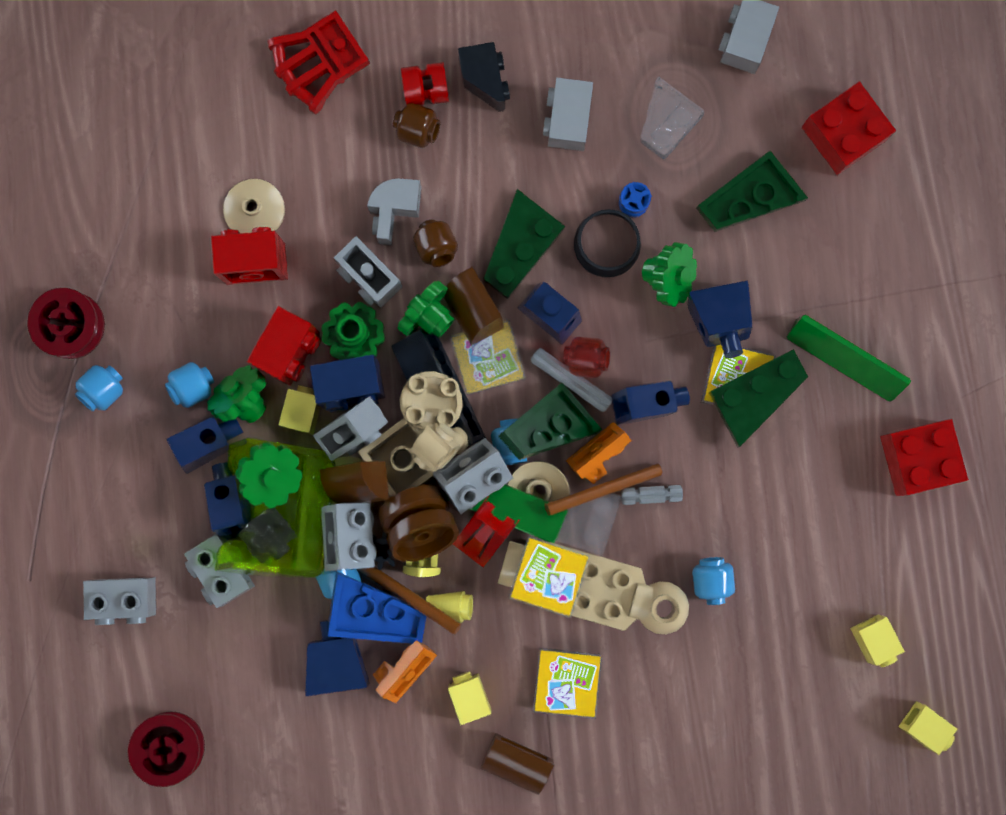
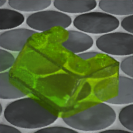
M245 438L229 444L227 464L233 475H235L238 468L239 460L243 457H250L251 447L261 445L264 442H270L275 447L285 445L299 458L297 469L302 472L303 478L300 482L299 490L295 493H288L287 503L274 508H268L263 503L258 506L253 505L249 542L231 540L223 543L217 551L215 571L269 577L311 578L320 575L325 569L321 507L332 505V500L322 486L320 469L335 467V461H331L324 450L254 438Z

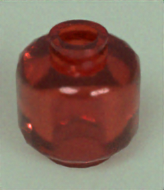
M575 337L570 346H565L563 363L568 365L572 375L598 378L603 371H607L609 368L610 348L606 347L604 341L600 338Z

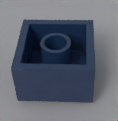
M373 354L310 366L316 404L325 410H329L330 413L348 410V405L359 404L369 396L376 405L379 404L378 399L385 398L380 364Z

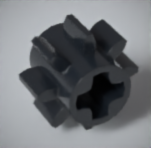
M385 531L380 539L372 534L376 552L379 550L377 546L379 542L382 545L388 544V535ZM390 548L387 551L388 558L384 555L378 557L376 554L375 561L378 562V570H382L386 561L393 567L396 565Z

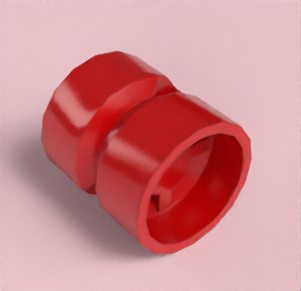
M444 62L427 64L423 70L418 65L401 68L406 105L413 103L423 106L427 100L432 104L449 102ZM423 80H432L433 88L424 90Z

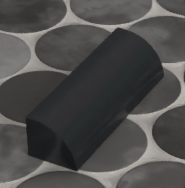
M420 329L391 346L407 381L415 374L431 371L455 379L459 384V390L462 394L463 407L459 419L452 427H460L466 432L468 436L467 448L486 438L446 351L437 336L434 334L429 335L425 330Z

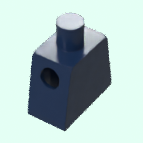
M748 280L689 292L687 307L704 344L707 347L722 345L725 358L740 356L743 353L740 341L748 339L752 330Z
M544 281L537 284L518 306L522 313L562 345L582 322L579 309Z
M671 381L628 387L611 395L616 425L668 416L676 413L677 407L689 405L690 403L687 387L673 388Z
M211 417L166 440L181 468L188 474L231 450L227 441L244 432L237 419L228 420L218 425L215 418ZM208 436H215V437H216V439H215V441H214L213 443H211V444H205V443H204V440H205L206 437H208Z
M223 462L213 465L214 481L204 484L212 531L226 540L257 532L251 504L239 492L241 482L235 475L233 476L231 464Z
M328 620L320 621L322 640L311 641L307 645L306 697L367 688L370 684L357 639L328 636Z

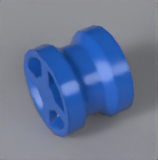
M632 182L626 185L621 192L618 202L621 212L632 218L643 215L651 202L650 190L640 182Z

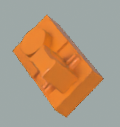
M613 422L565 461L581 479L585 477L592 484H595L607 474L603 462L620 454L632 440L624 430Z
M416 640L403 651L395 667L384 661L373 673L374 678L379 684L375 690L381 697L397 703L437 657V654L430 647Z

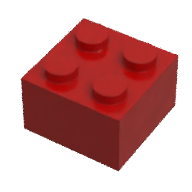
M860 81L810 115L801 127L836 175H839L886 142L896 132V129Z
M256 227L252 229L251 233H240L239 230H223L220 232V235L211 236L214 274L225 284L288 280L286 245L277 232L271 231L270 227Z
M277 306L246 362L291 386L293 381L298 382L306 368L303 363L308 354L313 355L321 342V339L318 338L320 332L311 323Z
M952 419L880 436L896 496L911 495L969 480Z

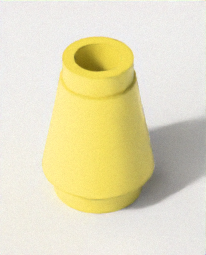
M465 591L427 596L426 601L456 621L462 623L464 620H471L473 596L465 594Z

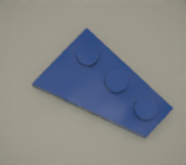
M336 571L327 626L328 636L410 644L417 640L422 643L427 616L403 600Z

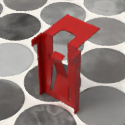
M489 496L453 543L454 546L483 568L517 525L508 516L504 521H501L492 514L495 506L489 501L486 502ZM484 523L483 528L464 546L463 544ZM494 531V532H495L494 535L492 536L491 540L489 541V543H488L487 547L485 548V550H484L483 554L481 555V557H479V554H480V552L482 551V549H483L485 543L487 542L488 538L490 537V535H491L492 532Z

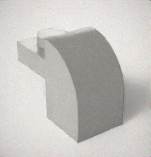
M390 179L377 186L370 195L367 207L371 214H379V217L374 216L372 224V234L377 235L379 244L392 245L395 216L419 218L422 190L420 180Z

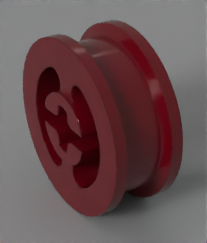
M55 288L43 293L36 299L29 311L27 325L29 335L39 349L60 358L77 359L88 355L99 345L105 330V319L99 305L89 296L70 288ZM78 307L82 309L84 318L77 313ZM50 318L59 322H69L71 320L84 324V328L81 329L71 325L60 327L55 324H49ZM49 330L55 334V340L52 339Z
M171 711L157 714L142 722L133 732L128 745V759L133 772L143 782L156 787L173 786L189 777L201 764L205 752L204 735L199 725L191 717L180 712ZM160 726L172 727L183 736L182 738L177 733L163 734L154 739L151 744L148 743L153 730ZM164 744L167 747L171 746L172 752L162 751L161 746ZM183 753L186 755L183 765L178 770L165 771L153 764L155 763L159 766L167 762L170 764L180 758Z

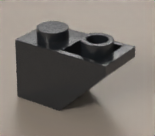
M494 42L458 48L464 88L496 110L505 111V100L510 99L507 81L502 82L500 71L505 70L502 51L496 52Z

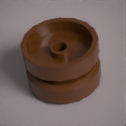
M434 485L411 487L395 494L380 507L378 516L383 530L388 535L387 542L395 559L400 561L427 559L441 553L456 541L459 530L452 513L449 512L450 507L441 488Z

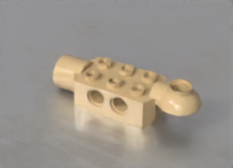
M509 541L497 584L514 588L527 547L526 545ZM547 542V544L588 557L570 613L571 616L623 631L638 619L646 629L656 634L666 635L676 632L684 625L689 615V602L686 594L680 587L670 582L661 581L648 586L645 583L642 569L639 567ZM662 600H669L672 605V610L666 617H659L656 612V606Z

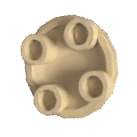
M435 371L415 374L403 387L400 396L401 412L407 423L421 432L427 426L435 423L438 425L445 424L451 428L459 419L463 407L459 384L455 379Z

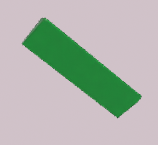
M806 314L796 319L786 336L795 345L889 402L893 401L911 382L910 378Z
M506 484L500 490L488 495L489 498L486 502L489 501L495 506L492 514L499 520L504 521L508 516L515 521L514 524L517 523L514 528L547 542H556L568 509L549 516L545 510V504L549 503L548 501ZM487 497L469 510L476 512Z

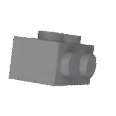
M742 0L740 6L734 4L728 20L729 23L733 24L730 34L724 32L718 49L723 52L720 63L755 74L764 55L779 6L761 0Z
M556 78L555 88L549 87L547 106L553 107L551 118L545 117L543 136L549 137L548 147L584 151L593 82Z
M357 236L334 257L340 266L336 271L348 284L354 281L361 288L357 293L370 306L375 302L380 308L383 307L403 287L400 280Z
M369 396L314 434L313 437L329 459L333 461L346 452L351 456L365 445L367 446L381 436L379 429L386 425L388 421L382 414L381 409Z
M486 438L448 462L442 469L432 473L449 502L460 514L475 507L482 499L500 490L504 484L513 479L500 453Z
M346 503L321 507L325 571L374 568L376 547L373 543L372 535L374 515L371 512V504Z
M218 534L213 535L184 553L188 560L185 562V566L193 578L198 577L204 588L201 589V592L209 605L214 604L216 608L223 607L255 587L228 540Z
M156 577L83 581L84 620L95 619V625L115 624V619L126 618L127 624L146 623V617L156 615Z

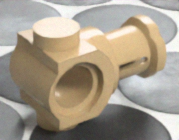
M435 423L427 426L418 436L410 450L416 455L414 461L419 467L427 471L430 469L436 471L442 469L456 454H461L466 450L468 436L460 427L450 428L445 424L438 425Z

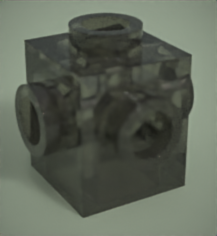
M269 508L255 517L238 534L247 545L248 551L261 564L272 557L275 561L282 558L291 550L288 544L297 536L292 530L290 523L283 519L275 508Z

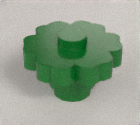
M674 242L672 246L665 245L658 256L648 258L643 264L642 278L652 286L653 290L657 291L656 300L663 305L676 307L678 303H685L687 297H689V292L692 291V282L696 279L697 261L692 258L693 249L687 244Z
M438 280L437 282H432L422 294L418 293L409 302L408 309L398 323L397 329L405 336H408L421 327L429 335L434 334L440 338L455 320L450 315L451 311L440 303L446 295L448 288Z
M344 302L338 307L331 309L329 312L331 321H327L322 325V342L326 346L331 347L330 355L337 360L372 354L376 357L378 353L376 346L385 342V326L380 320H376V311L362 302L356 303L353 307Z
M250 365L238 368L232 376H226L214 388V395L207 402L208 411L222 422L234 420L237 417L240 420H245L247 423L257 421L266 410L264 399L259 394L266 386L265 376L257 368L253 369Z
M264 442L261 445L251 447L250 457L241 458L235 472V477L241 482L239 492L254 506L263 503L268 508H274L287 503L288 493L297 492L303 478L302 472L297 469L299 458L285 445L275 447L270 442Z

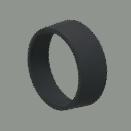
M606 209L593 213L580 224L574 237V251L579 263L588 272L600 277H615L627 272L635 264L640 253L641 241L636 224L629 216L617 210ZM604 214L621 217L632 226L637 236V244L633 255L628 261L616 267H602L593 263L586 256L581 244V235L585 225L593 217Z

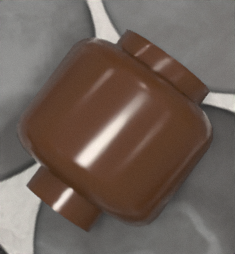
M409 103L402 111L398 110L395 113L393 128H396L397 138L401 142L424 148L429 143L433 144L438 137L441 122L437 119L433 109Z
M433 219L424 221L413 236V243L420 259L425 264L432 265L433 267H442L453 261L458 250V243L446 222Z

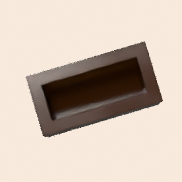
M473 267L461 272L446 285L448 290L443 298L471 346L504 329L502 316Z
M363 461L320 469L322 486L329 498L337 504L372 503L389 500L386 461Z
M495 733L480 769L539 795L551 774L554 761L550 757Z

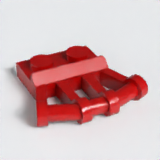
M336 10L304 31L273 37L267 41L269 50L273 52L276 67L274 73L279 79H283L287 85L285 89L288 94L295 96L308 105V110L314 114H318L321 111L326 99L338 84L344 83L347 78L370 64L369 59ZM310 43L308 47L286 60L284 50L286 47ZM318 55L322 63L296 78L293 70ZM329 72V78L316 95L305 89L307 85Z

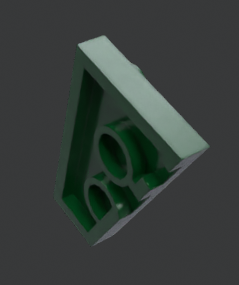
M770 150L705 199L696 209L714 232L804 202L808 197Z
M518 189L484 276V281L506 299H509L565 229L562 223Z
M793 349L709 392L737 448L741 447L808 378V375Z
M560 383L503 431L499 438L518 460H522L595 435L602 428L567 387Z

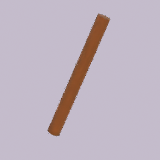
M655 464L546 503L545 510L551 516L661 476L663 474L662 468L659 464Z
M378 568L357 569L455 635L459 631L461 623L381 570H378Z

